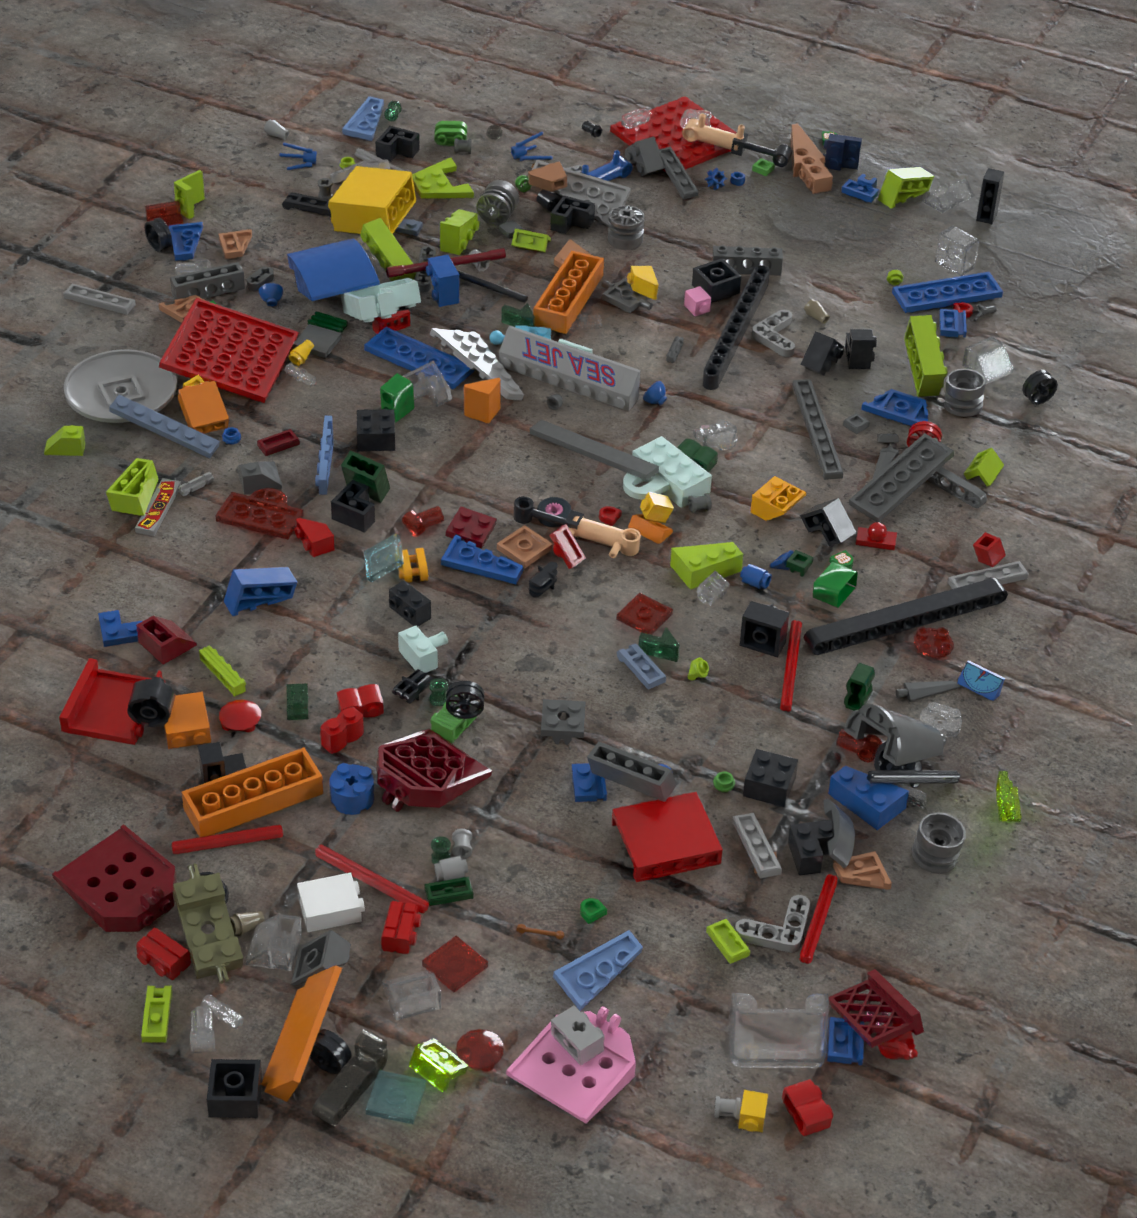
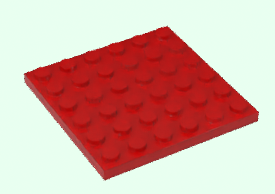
M686 96L610 126V132L629 146L639 140L655 137L658 149L672 147L685 170L731 151L730 149L699 140L687 141L683 137L682 131L690 119L699 120V115L703 113L706 115V126L734 134L737 133Z
M196 298L160 360L159 368L191 379L199 374L204 382L215 381L220 389L265 403L293 348L294 342L298 338L299 332Z

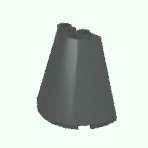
M863 705L861 709L855 710L849 717L844 729L845 732L855 739H864L865 734L887 736L883 758L895 766L942 755L944 745L946 744L945 735L941 734L935 726L878 705Z

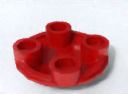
M248 700L228 702L219 712L221 726L226 731L244 730L245 732H252L256 728L255 725L261 719V710L258 705Z

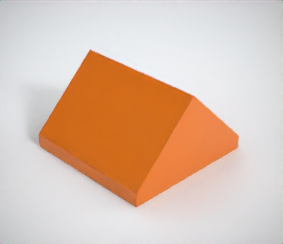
M494 378L464 385V415L466 417L490 423L500 410L501 379Z

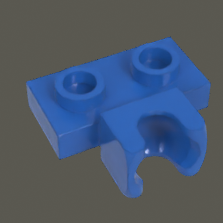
M862 174L857 179V182L849 179L842 186L841 192L871 203L879 194V189H876L877 178L866 180V175Z

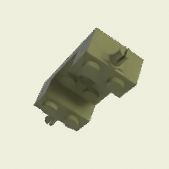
M193 863V868L192 864L187 866L191 878L187 881L173 884V895L188 950L190 951L196 979L217 974L219 983H223V981L226 983L229 981L227 971L243 967V955L238 938L235 937L220 874L200 876L197 864ZM205 924H211L215 930L210 934H205L202 932L201 927Z

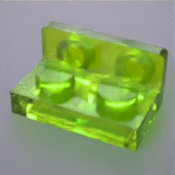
M999 771L995 787L999 821L1020 822L1022 817L1018 788L1013 786L1012 780H1009L1008 771Z
M434 1038L416 1045L409 1062V1066L441 1092L447 1090L451 1079L465 1074L469 1066Z

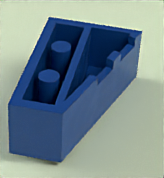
M844 766L831 776L828 794L874 829L879 830L906 809L909 790L893 784H871L867 781L868 774Z

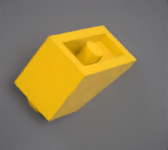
M631 266V271L627 275V282L631 285L632 290L650 299L657 300L659 284L652 266Z

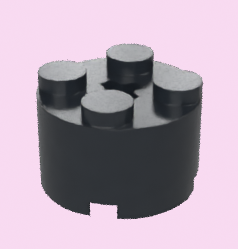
M160 677L138 681L133 685L127 713L134 722L140 725L141 722L148 723V727L163 726L171 716L176 694Z

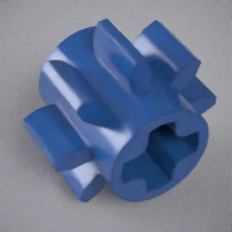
M718 168L708 171L707 174L709 176L705 179L708 187H714V190L719 187L725 186L723 182L727 178L723 174L724 171H718Z

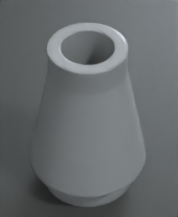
M268 120L266 122L264 132L267 135L284 140L288 138L289 131L275 120Z

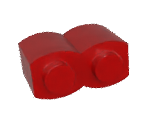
M377 684L364 685L358 689L347 688L337 692V703L340 712L354 707L363 714V717H376L384 713L383 700Z
M350 707L341 711L337 717L325 721L320 727L321 746L332 754L342 750L347 743L358 740L364 733L363 714L354 707Z
M809 1079L783 1089V1103L803 1136L830 1128L833 1119L832 1108L822 1100V1092L819 1086L815 1085L812 1080Z

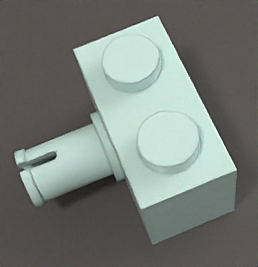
M413 626L398 633L399 652L415 671L419 669L427 673L438 668L436 648L448 644V638L443 631L428 638L417 626Z

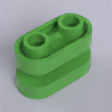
M439 121L435 125L434 141L438 145L455 146V139L467 140V125L462 121Z

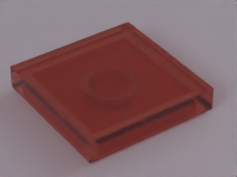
M638 593L617 614L616 620L650 637L673 614V609L642 593Z
M456 935L423 959L422 966L452 992H456L488 968V961Z

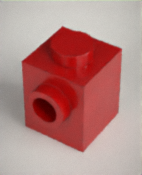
M985 532L973 544L978 561L990 567H995L1006 556L1001 539Z

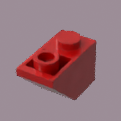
M303 518L296 519L295 535L298 539H301L304 549L309 551L312 557L335 550L334 535L325 523Z

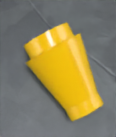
M305 340L290 351L289 360L296 366L304 364L314 348V344L310 340Z

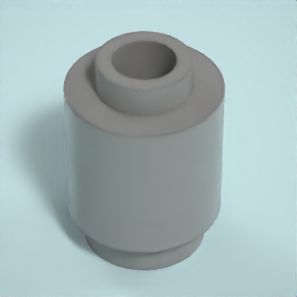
M461 856L439 860V863L434 864L437 881L465 877V873H468L466 859L462 860Z

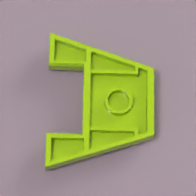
M451 157L412 174L414 188L421 199L474 198V191L469 184L452 187L444 173L457 171V166Z

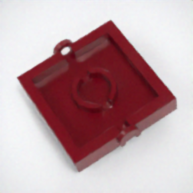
M460 506L446 529L445 536L454 538L455 535H458L466 543L471 541L476 544V547L482 549L494 529L497 519Z

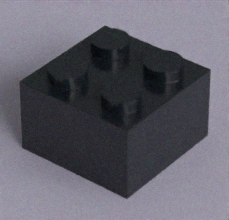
M721 258L694 267L692 286L694 288L700 286L711 297V303L740 294L742 276Z
M394 409L357 410V452L395 451Z
M750 601L742 616L739 646L778 658L786 643L790 613Z
M756 749L745 777L743 797L785 807L796 778L798 759Z
M211 1059L207 1091L209 1118H258L262 1086L261 1060Z

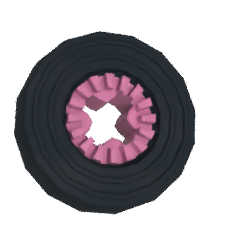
M549 497L539 503L537 510L567 519L571 512V505L563 498ZM538 519L540 523L547 527H561V525Z

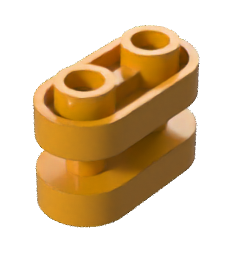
M415 548L414 555H409L407 549L399 550V554H396V564L401 566L398 568L399 579L410 583L412 582V576H419L420 581H428V568L424 548ZM416 562L417 568H411L410 563Z

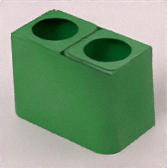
M397 373L380 387L381 409H394L395 423L415 408L413 384L407 378Z
M832 561L814 582L813 598L839 608L857 586L858 572Z

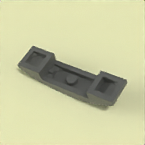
M826 798L823 801L824 812L831 820L833 819L835 836L828 841L829 856L843 868H846L854 849V826L850 817L831 800Z

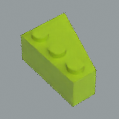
M921 167L889 169L885 175V180L877 200L892 209L899 202L905 203L910 197L915 198L928 192L934 176Z
M458 209L451 214V218L447 217L445 222L441 221L440 251L460 255L463 249H466L469 240H472L475 231L479 229L478 213Z
M136 458L106 491L112 511L145 515L159 480L153 460Z
M734 542L671 548L670 566L690 590L742 571L743 553Z

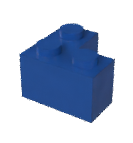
M449 255L428 258L426 273L427 276L431 277L432 285L434 286V290L431 291L432 299L437 302L439 307L458 304L459 273Z

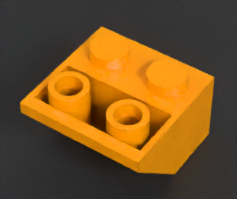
M774 476L752 495L750 513L765 521L779 517L806 496V492Z

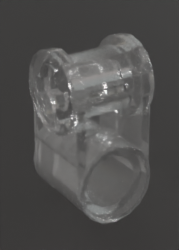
M686 109L681 117L680 125L684 129L689 121L688 119L699 120V115L703 113L706 115L705 125L711 127L710 118L712 113L707 110Z

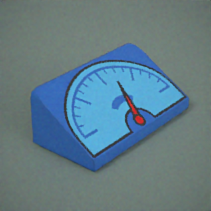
M968 660L957 683L993 701L1000 695L1005 678Z

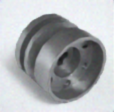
M492 181L488 184L476 204L478 215L483 221L491 225L497 226L506 223L519 203L518 191L507 181Z
M625 205L613 208L609 212V244L621 250H632L641 246L644 234V213L642 210Z
M958 369L949 373L946 379L945 409L951 414L963 417L973 416L981 412L986 382L984 376L970 369Z
M931 813L923 817L912 846V856L915 862L921 868L935 873L948 872L953 869L958 861L960 850L966 838L964 826L958 819L945 813Z

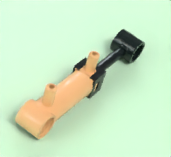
M703 113L699 115V120L690 119L682 131V135L687 141L699 140L727 148L735 155L742 156L745 149L773 156L772 161L778 167H785L793 154L792 149L784 144L772 150L748 143V134L744 133V125L738 126L736 134L706 126V115Z
M526 496L518 497L514 501L513 518L518 523H529L535 517L561 526L567 524L575 540L581 537L612 547L609 552L611 558H615L619 550L626 556H634L639 552L641 534L636 529L627 528L623 530L584 518L583 513L573 510L565 519L535 510L533 500Z

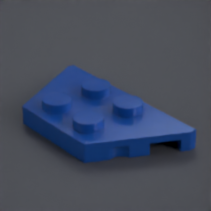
M893 389L874 397L873 402H863L861 410L905 425L912 426L920 421H928L926 400Z

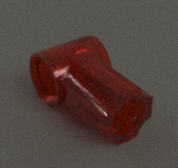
M439 506L420 513L409 511L402 518L403 525L413 536H420L427 527L444 521V515Z
M843 728L836 741L837 746L855 752L860 760L867 763L874 760L876 752L882 744L881 739L876 735L869 734L864 739H855L845 732Z

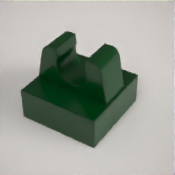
M795 550L787 560L786 567L790 568L792 573L794 571L800 572V576L803 577L812 565L814 557Z

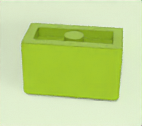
M515 228L511 245L545 253L547 243L551 242V238L546 234Z
M989 448L977 453L963 475L967 480L979 475L985 485L990 486L1004 467V464L994 449Z

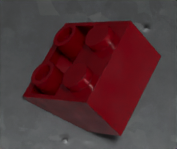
M153 615L136 625L139 644L163 665L197 646V642L173 621Z

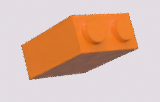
M205 381L199 385L185 386L179 389L178 401L188 427L203 434L228 428L229 417L215 381Z
M203 692L176 695L171 716L164 725L168 749L211 743L210 726Z

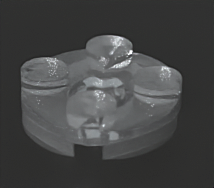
M937 702L929 703L928 707L922 710L919 718L920 721L935 726L941 734L945 735L946 740L947 737H956L960 733L962 726L959 709Z

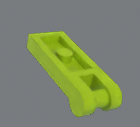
M147 986L141 1033L142 1043L166 1042L172 986H164V988Z

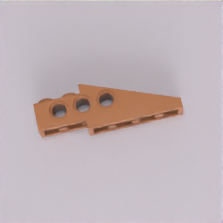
M792 124L790 139L793 152V177L799 176L813 194L831 191L833 176L824 166L825 157L799 124Z

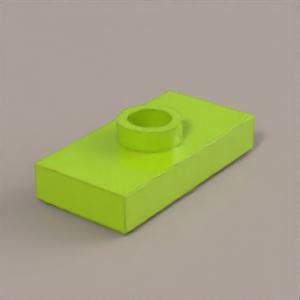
M727 919L707 926V934L729 964L750 956V949Z

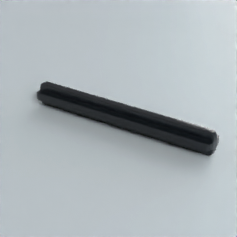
M871 770L868 772L867 781L871 784L958 783L960 774L957 771Z

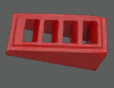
M397 311V313L391 314L392 317L381 319V317L374 318V321H372L373 331L378 334L385 327L395 331L409 327L410 311Z

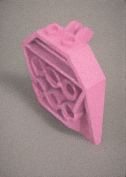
M601 1007L597 1015L591 1011L584 1012L595 1028H600L604 1034V1051L580 1065L551 1035L550 1022L506 1070V1075L582 1122L587 1123L635 1077L636 1062L630 1035L619 1027L621 1022L619 1015L614 1014L609 1022L606 1021L609 1010L605 1007Z

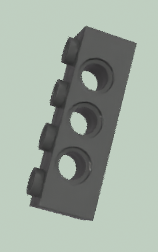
M713 246L712 261L723 258L739 274L751 275L756 266L763 265L770 269L769 275L781 276L783 263L782 248Z
M238 262L170 277L171 292L174 300L193 295L204 299L245 289L244 271Z

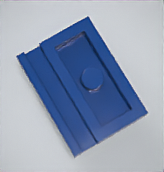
M940 309V336L958 337V335H963L966 338V311L963 310V313L958 310Z
M589 763L572 764L575 802L597 801V799L607 801L605 778L593 774Z
M830 1017L827 1061L846 1064L856 1062L858 1065H862L864 1040L843 1018Z

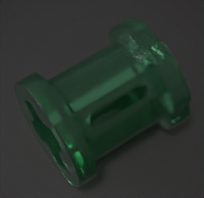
M390 101L388 108L384 112L385 118L389 121L397 120L402 110L401 104L398 101Z
M434 679L430 682L431 695L429 700L432 705L444 706L448 689V682L446 680Z
M439 836L431 841V849L433 850L431 859L433 864L439 863V860L451 858L449 852L451 842L448 838Z

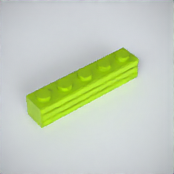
M209 645L199 650L200 660L234 697L246 692L245 680L239 677L237 671H234L231 665L225 662L223 656H220L216 649Z

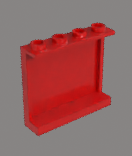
M89 658L59 716L61 732L136 745L138 738L142 737L146 723L141 722L140 725L129 717L127 713L128 703L134 683L152 678L102 670L98 668L97 659ZM159 670L156 677L162 678V671Z
M697 792L668 797L665 802L658 799L612 809V826L617 825L634 866L633 876L636 882L721 864L723 849Z

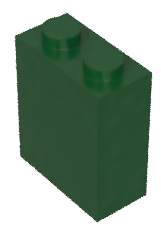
M350 450L341 464L346 485L352 480L369 486V498L382 503L390 490L385 466Z

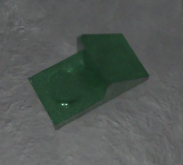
M528 303L521 310L508 305H504L501 308L502 323L513 327L515 325L534 327L535 317Z
M665 627L661 637L641 632L638 646L646 655L678 662L680 645L668 628Z

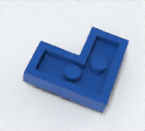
M119 610L98 613L104 647L138 642L136 625L142 621L121 624Z

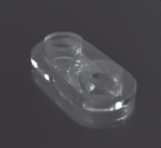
M640 108L626 113L622 116L621 124L627 129L644 124L650 120V111Z

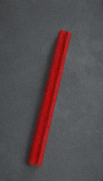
M796 620L791 622L780 709L787 712L792 708L802 622Z
M322 844L315 849L316 857L346 873H351L353 877L388 896L403 902V904H417L418 912L422 914L428 910L429 902Z

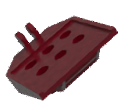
M431 729L414 733L378 747L376 763L377 784L386 790L382 796V802L389 805L393 801L392 809L396 812L403 808L404 803L408 806L440 808L486 780L492 774L490 769Z
M124 824L120 826L119 830L65 867L52 873L53 879L105 932H139L146 926L151 925L161 915L169 912L175 904L173 895V884L177 883L175 866Z

